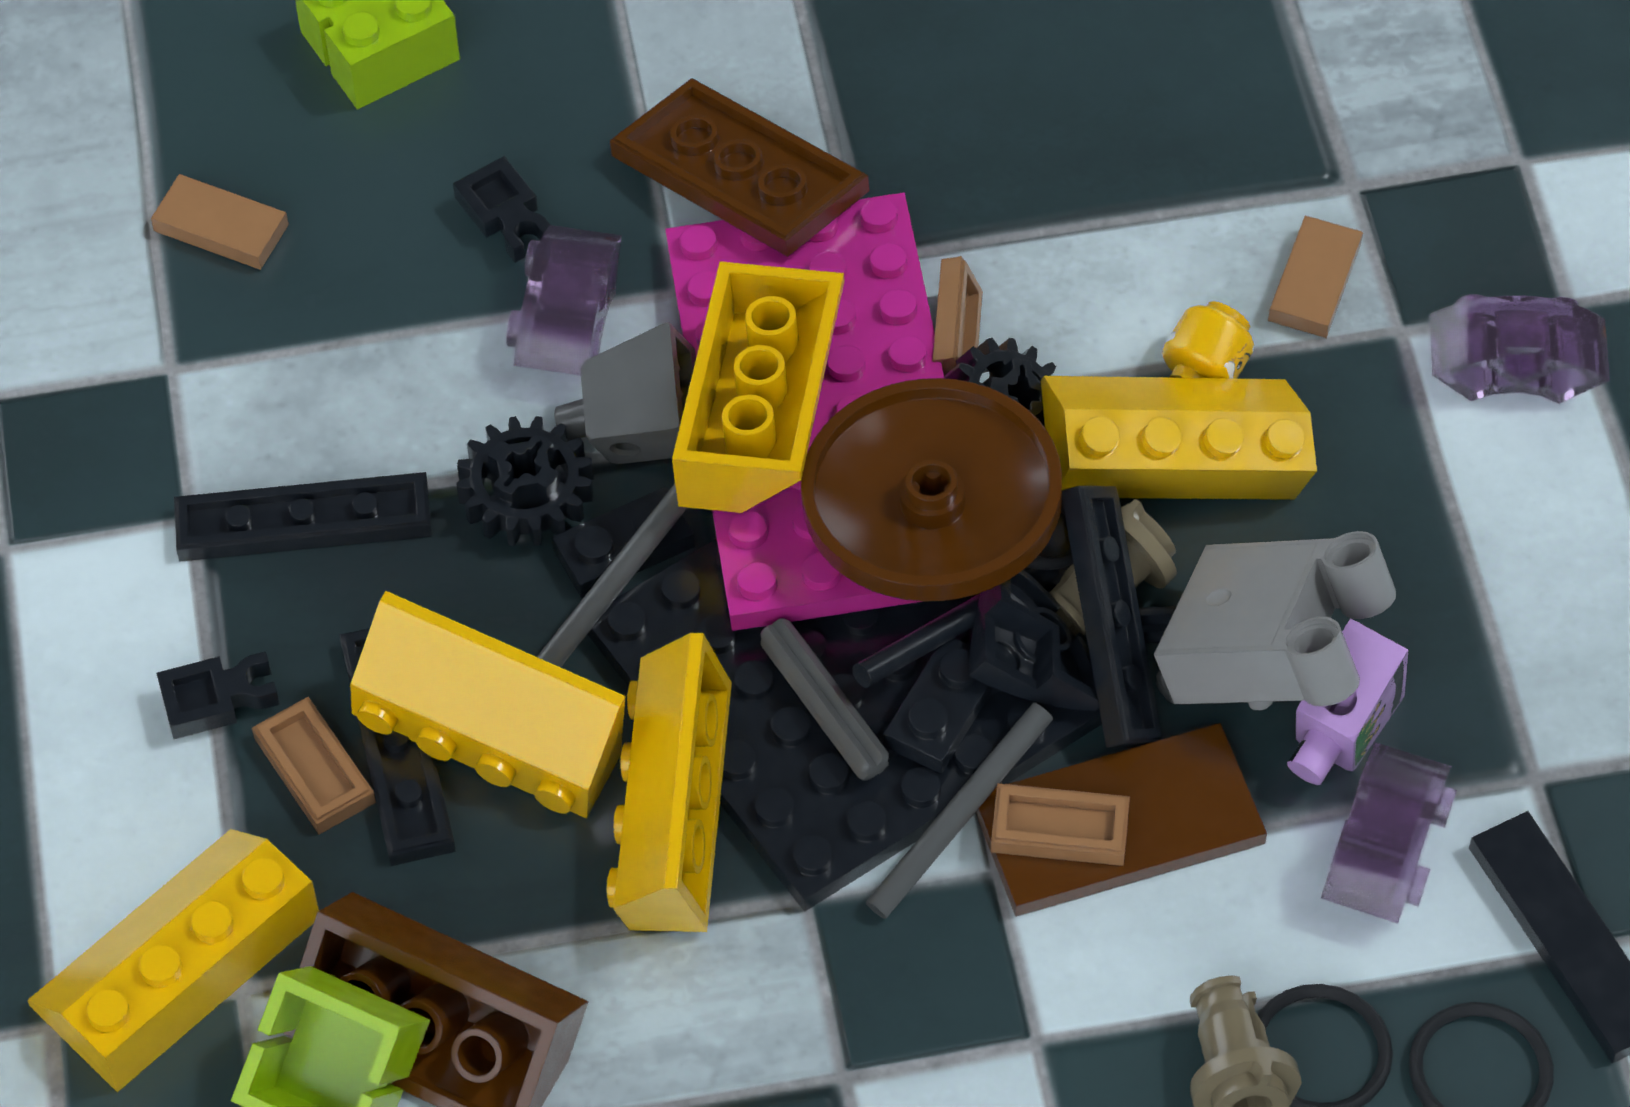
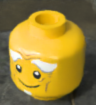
M1211 301L1207 306L1197 305L1189 307L1180 318L1162 350L1165 364L1172 371L1170 378L1237 379L1255 348L1252 336L1248 332L1250 324L1247 319L1235 309L1220 302Z

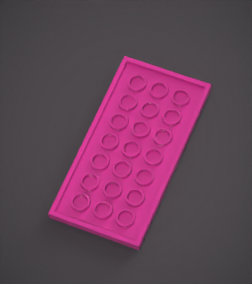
M905 192L859 199L788 257L724 220L665 229L682 336L695 348L696 357L720 261L844 273L845 282L808 450L823 426L837 412L857 398L873 390L903 381L929 378L944 379L941 362H933L935 331ZM801 481L743 513L712 510L732 631L768 626L781 618L794 622L922 602L889 597L873 592L856 584L837 571L822 556L808 532L803 513Z

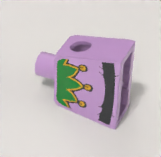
M1351 618L1342 632L1360 677L1358 688L1346 700L1337 704L1322 707L1311 705L1303 700L1299 703L1296 710V740L1300 744L1287 762V765L1298 777L1315 785H1320L1334 763L1345 770H1355L1405 696L1408 649Z

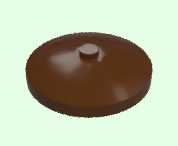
M943 378L916 379L890 384L873 390L846 405L823 426L815 437L806 455L801 478L804 519L808 532L822 556L842 575L862 587L889 597L914 601H945L968 597L990 590L1020 573L1033 562L1049 542L1057 526L1062 506V469L1060 458L1052 438L1041 422L1028 409L1001 392L972 382Z

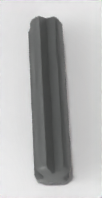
M781 618L773 624L766 626L760 633L762 648L857 777L866 781L882 773L889 766L887 750L792 622Z

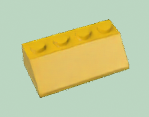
M719 262L672 456L678 507L743 513L801 481L845 282L844 273Z
M1043 376L1041 379L1045 429L1052 438L1060 458L1062 490L1076 486H1116L1119 498L1295 500L1317 472L1311 413L1286 379Z
M385 591L379 601L350 684L352 714L357 716L363 725L374 732L388 735L395 731L408 736L409 740L416 742L417 746L424 753L435 759L448 761L452 758L474 768L480 777L499 787L515 786L533 794L540 804L554 812L566 814L571 811L587 819L621 756L625 696Z
M689 633L641 657L638 681H631L628 687L627 708L631 720H634L632 742H625L621 750V775L623 781L627 782L625 805H617L614 814V837L616 843L620 844L618 868H611L608 873L607 900L610 908H613L626 927L633 931L707 932L732 682L704 633Z
M230 829L27 1000L29 1006L118 1093L314 924L319 908L312 880L268 839Z

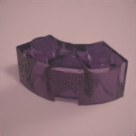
M550 225L543 234L541 241L531 240L529 242L525 261V274L529 276L522 311L512 310L507 327V346L515 348L513 366L581 376L580 368L585 360L600 353L605 320L616 292L622 235Z
M1472 294L1459 298L1454 305L1429 314L1432 376L1470 401L1493 394L1524 393L1542 396L1560 404L1610 381L1605 319L1579 306L1578 302L1572 298L1556 297L1551 299L1536 296L1485 297Z
M1377 742L1374 743L1358 783L1349 819L1345 820L1321 899L1395 923H1399L1407 904L1419 907L1431 871L1430 868L1419 864L1433 824L1443 828L1446 827L1457 790L1446 787L1451 766Z

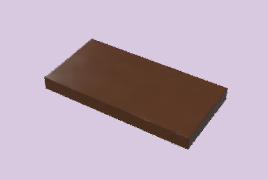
M693 78L689 79L610 140L611 153L614 158L787 257L869 192L867 174Z
M1221 723L1009 783L1020 786L1130 796L1123 866L991 853L1015 917L1263 845L1266 843L1267 831ZM997 787L975 812L990 852Z

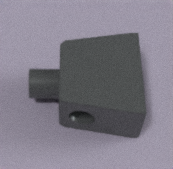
M668 322L585 360L580 368L583 399L557 406L554 411L556 426L560 423L566 426L567 441L587 437L589 443L610 463L627 464L672 458L696 361L695 348Z

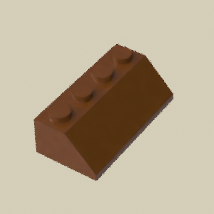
M354 892L347 894L317 912L300 968L312 966L430 1019L409 1077L393 1081L392 1085L436 1107H542L569 1061L589 1001ZM296 1030L283 1032V1034L293 1038Z

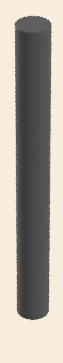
M675 483L538 654V658L561 668L688 507H678Z
M1037 703L1030 705L868 898L866 904L880 917L887 919L995 790L997 783H1000L1051 723L1053 718L1047 710Z

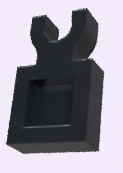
M505 156L453 183L455 199L487 238L501 231L504 235L506 251L515 263L525 258L524 243L520 239L521 236L534 235L539 239L543 247L554 242L553 227L545 217L535 212L538 210L536 195Z
M266 651L249 655L235 667L223 670L220 656L156 673L173 740L237 723L234 709L238 707L266 709L280 705L274 682L266 683L262 686L250 684L257 677L272 675Z

